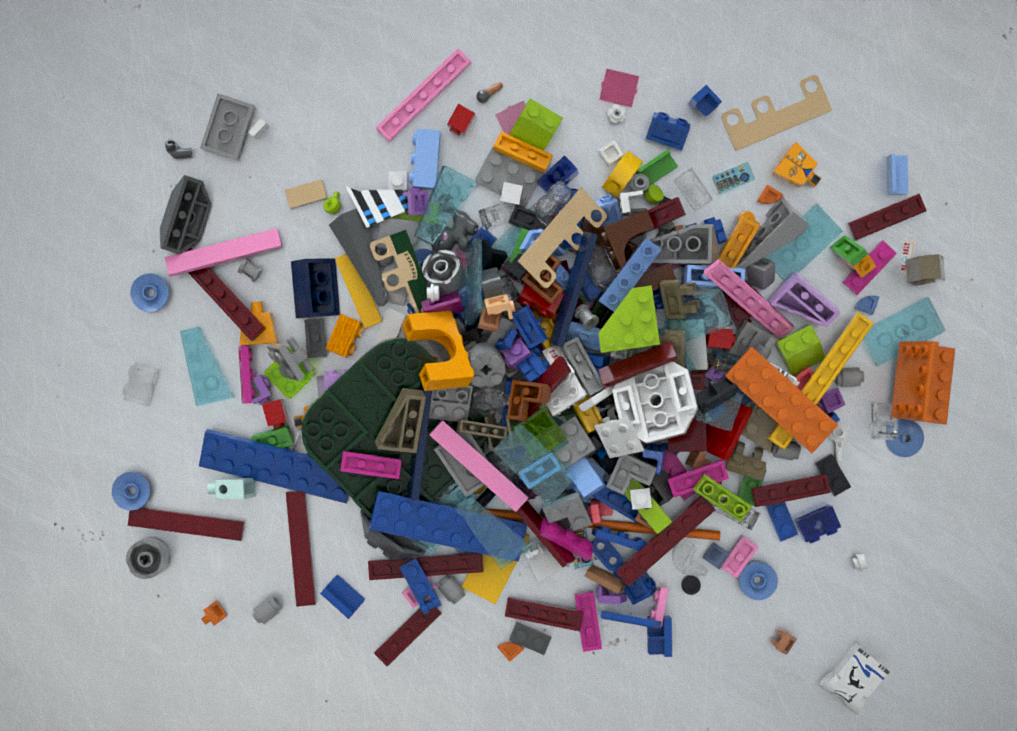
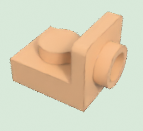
M507 294L484 299L488 315L500 314L507 310L509 320L513 319L512 312H515L513 300L509 301Z

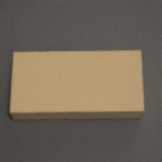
M322 179L285 190L290 209L327 199Z

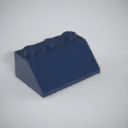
M335 258L291 261L296 319L340 315Z

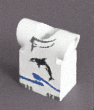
M855 642L833 671L820 680L819 686L829 694L841 697L844 705L858 715L866 699L870 697L890 671L884 664Z

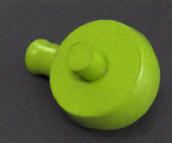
M335 191L332 197L325 200L323 208L328 214H335L340 210L339 192Z

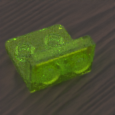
M290 346L286 347L289 352L293 351ZM273 362L264 372L265 376L288 399L293 398L317 375L314 371L316 368L313 365V370L307 373L301 363L298 366L305 377L300 381L288 379L287 377L284 378L278 370L280 366L277 362Z

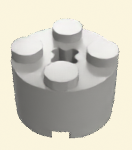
M439 250L434 255L430 254L422 265L423 275L429 287H431V284L439 285L440 295L457 292L465 281V271L458 257L449 250Z
M482 342L473 345L472 349L468 351V360L474 370V378L471 381L473 386L487 388L500 384L505 374V363L501 352L490 343Z
M146 538L136 542L129 548L126 555L129 571L140 579L152 578L162 573L169 563L168 547L155 538ZM149 555L151 561L147 562V558L145 556Z

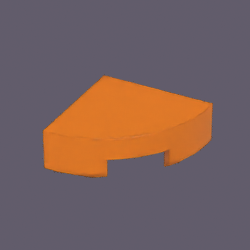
M766 185L757 202L772 204L781 199L784 194Z
M504 642L497 646L509 662L524 650L521 645L514 642Z

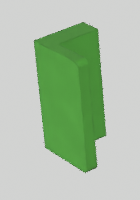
M667 149L639 168L636 174L647 176L650 186L676 169L678 165L670 155L671 151Z

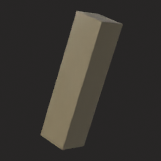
M458 420L456 432L503 440L507 437L508 427Z

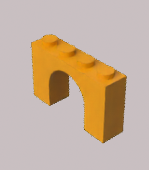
M452 312L408 314L403 323L408 341L434 340L442 344L450 355L449 361L427 363L423 366L419 376L424 391L468 387L474 378V370L470 366L468 353L464 349L463 339L458 332L457 321L453 317Z

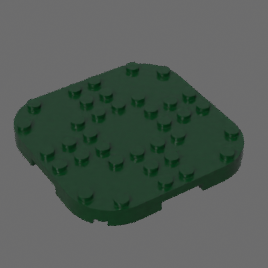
M389 338L374 345L308 407L302 421V440L308 454L344 489L370 518L372 517L378 491L409 497L413 453L377 449L375 440L402 388L421 390L422 382L419 374L423 366L427 363H438L423 346L415 341H408L406 338ZM471 398L467 421L485 423L486 415ZM429 418L419 500L434 503L435 499L452 485L455 480L433 449L439 443L429 435L441 420ZM443 420L456 432L457 421ZM472 435L485 454L489 445L488 437ZM343 451L402 459L399 479L342 472L340 470Z

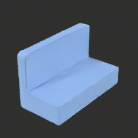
M891 154L887 156V195H907L908 157L907 155L896 156V154Z

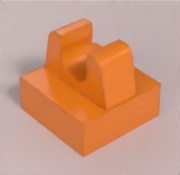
M216 600L203 610L206 615L201 620L205 625L211 621L215 626L226 618L227 614Z

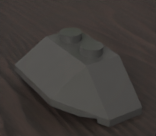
M184 175L172 190L160 226L161 249L181 254L200 241L211 208V202L203 181Z
M362 509L360 510L364 536L371 547L375 549L379 547L383 550L382 554L390 560L393 558L399 560L424 555L426 549L410 538L370 530L371 518Z

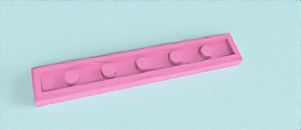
M458 48L389 114L376 129L388 142L392 141L472 62Z
M276 228L164 258L168 274L172 277L280 249L282 245Z
M718 259L704 270V274L779 340L794 329L793 324L721 260Z
M443 420L430 432L429 435L515 512L529 498Z

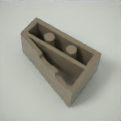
M940 254L917 256L905 260L907 283L913 282L914 286L935 283V280L945 279L944 259Z
M402 388L375 440L377 449L417 453L426 399L422 390Z
M753 402L750 407L753 409L752 414L741 435L765 451L771 452L773 442L768 437L778 423Z

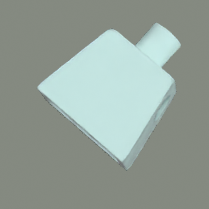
M253 478L217 479L215 483H208L207 492L208 494H216V499H247L256 496V484Z

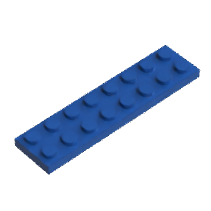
M209 429L205 431L199 467L243 478H253L255 481L295 491H303L306 494L347 504L349 495L310 455Z
M378 491L369 529L519 562L527 525L523 522L423 500H412L409 497Z

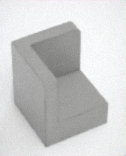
M761 258L748 266V283L764 290L775 281V262Z

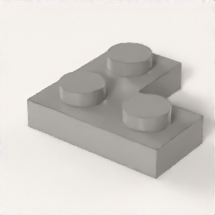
M576 416L559 426L569 443L553 453L563 470L570 468L597 450Z
M631 454L620 456L606 487L624 495L632 478L650 486L657 467Z
M579 492L542 504L549 524L568 517L574 531L592 525Z

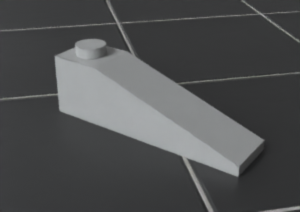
M784 197L766 214L768 218L762 226L760 225L755 237L751 240L738 262L739 268H746L795 240L806 231L809 224Z
M693 224L681 230L650 239L652 243L662 249L651 264L712 265L718 260V242L713 224Z

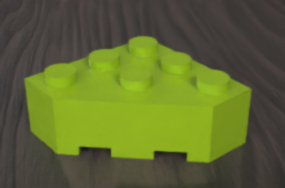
M652 286L632 288L598 333L601 353L660 345Z

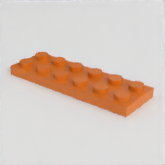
M751 346L724 375L733 384L736 383L743 393L812 454L838 426L833 419Z

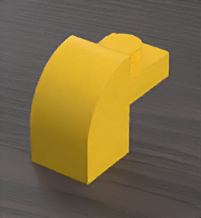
M627 151L611 172L602 188L618 198L643 161Z

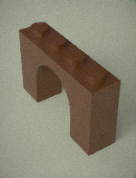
M647 209L602 228V239L605 244H609L611 249L608 251L610 258L613 262L616 261L618 265L616 269L617 274L620 273L627 263L624 251L629 239L654 228ZM670 263L652 271L644 272L633 288L652 286V291L660 288L659 283L662 280L677 279Z

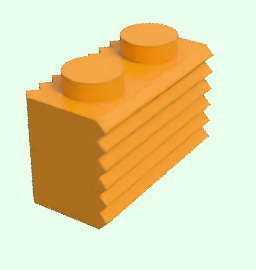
M340 314L325 349L345 358H348L349 355L353 356L357 347L354 344L357 337H361L364 327H361L363 323Z

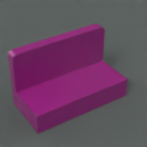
M458 291L440 296L439 301H435V303H431V299L421 302L424 313L451 311L452 314L464 311Z

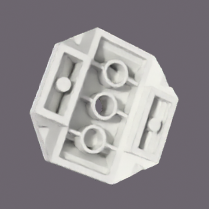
M673 361L622 381L612 389L618 418L629 417L638 438L647 444L685 434L698 410L689 370ZM656 397H661V403L654 406L653 400Z

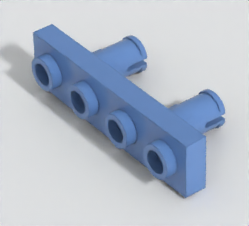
M645 238L599 299V302L612 312H615L662 249Z

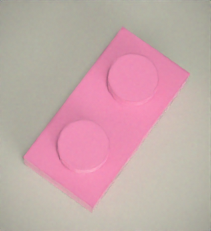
M742 535L721 568L737 578L759 547Z
M659 587L658 590H655L653 601L656 602L655 610H651V620L663 622L668 588Z

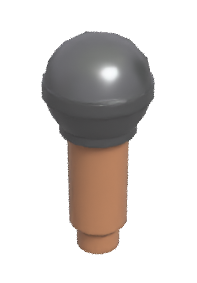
M499 82L488 89L478 91L476 95L477 100L480 103H486L491 95L503 87V84Z

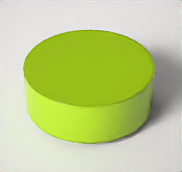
M651 184L645 191L646 199L652 204H658L664 198L663 191L655 184Z

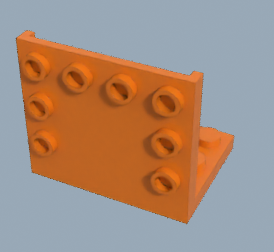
M899 341L891 418L947 425L955 348L941 347L939 342Z

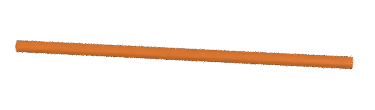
M453 506L455 508L467 510L469 508V506ZM483 508L480 512L509 520L523 521L515 511ZM591 519L592 525L585 527L593 528L595 526L600 528V525H603L615 531L657 535L653 528L650 529L641 523L601 520V523H593ZM694 529L686 538L720 541L721 532Z

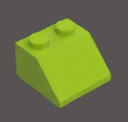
M529 99L509 135L544 151L563 117L536 101Z
M806 325L781 338L774 344L789 374L792 376L799 373L805 367H811L825 358L820 340L812 325Z

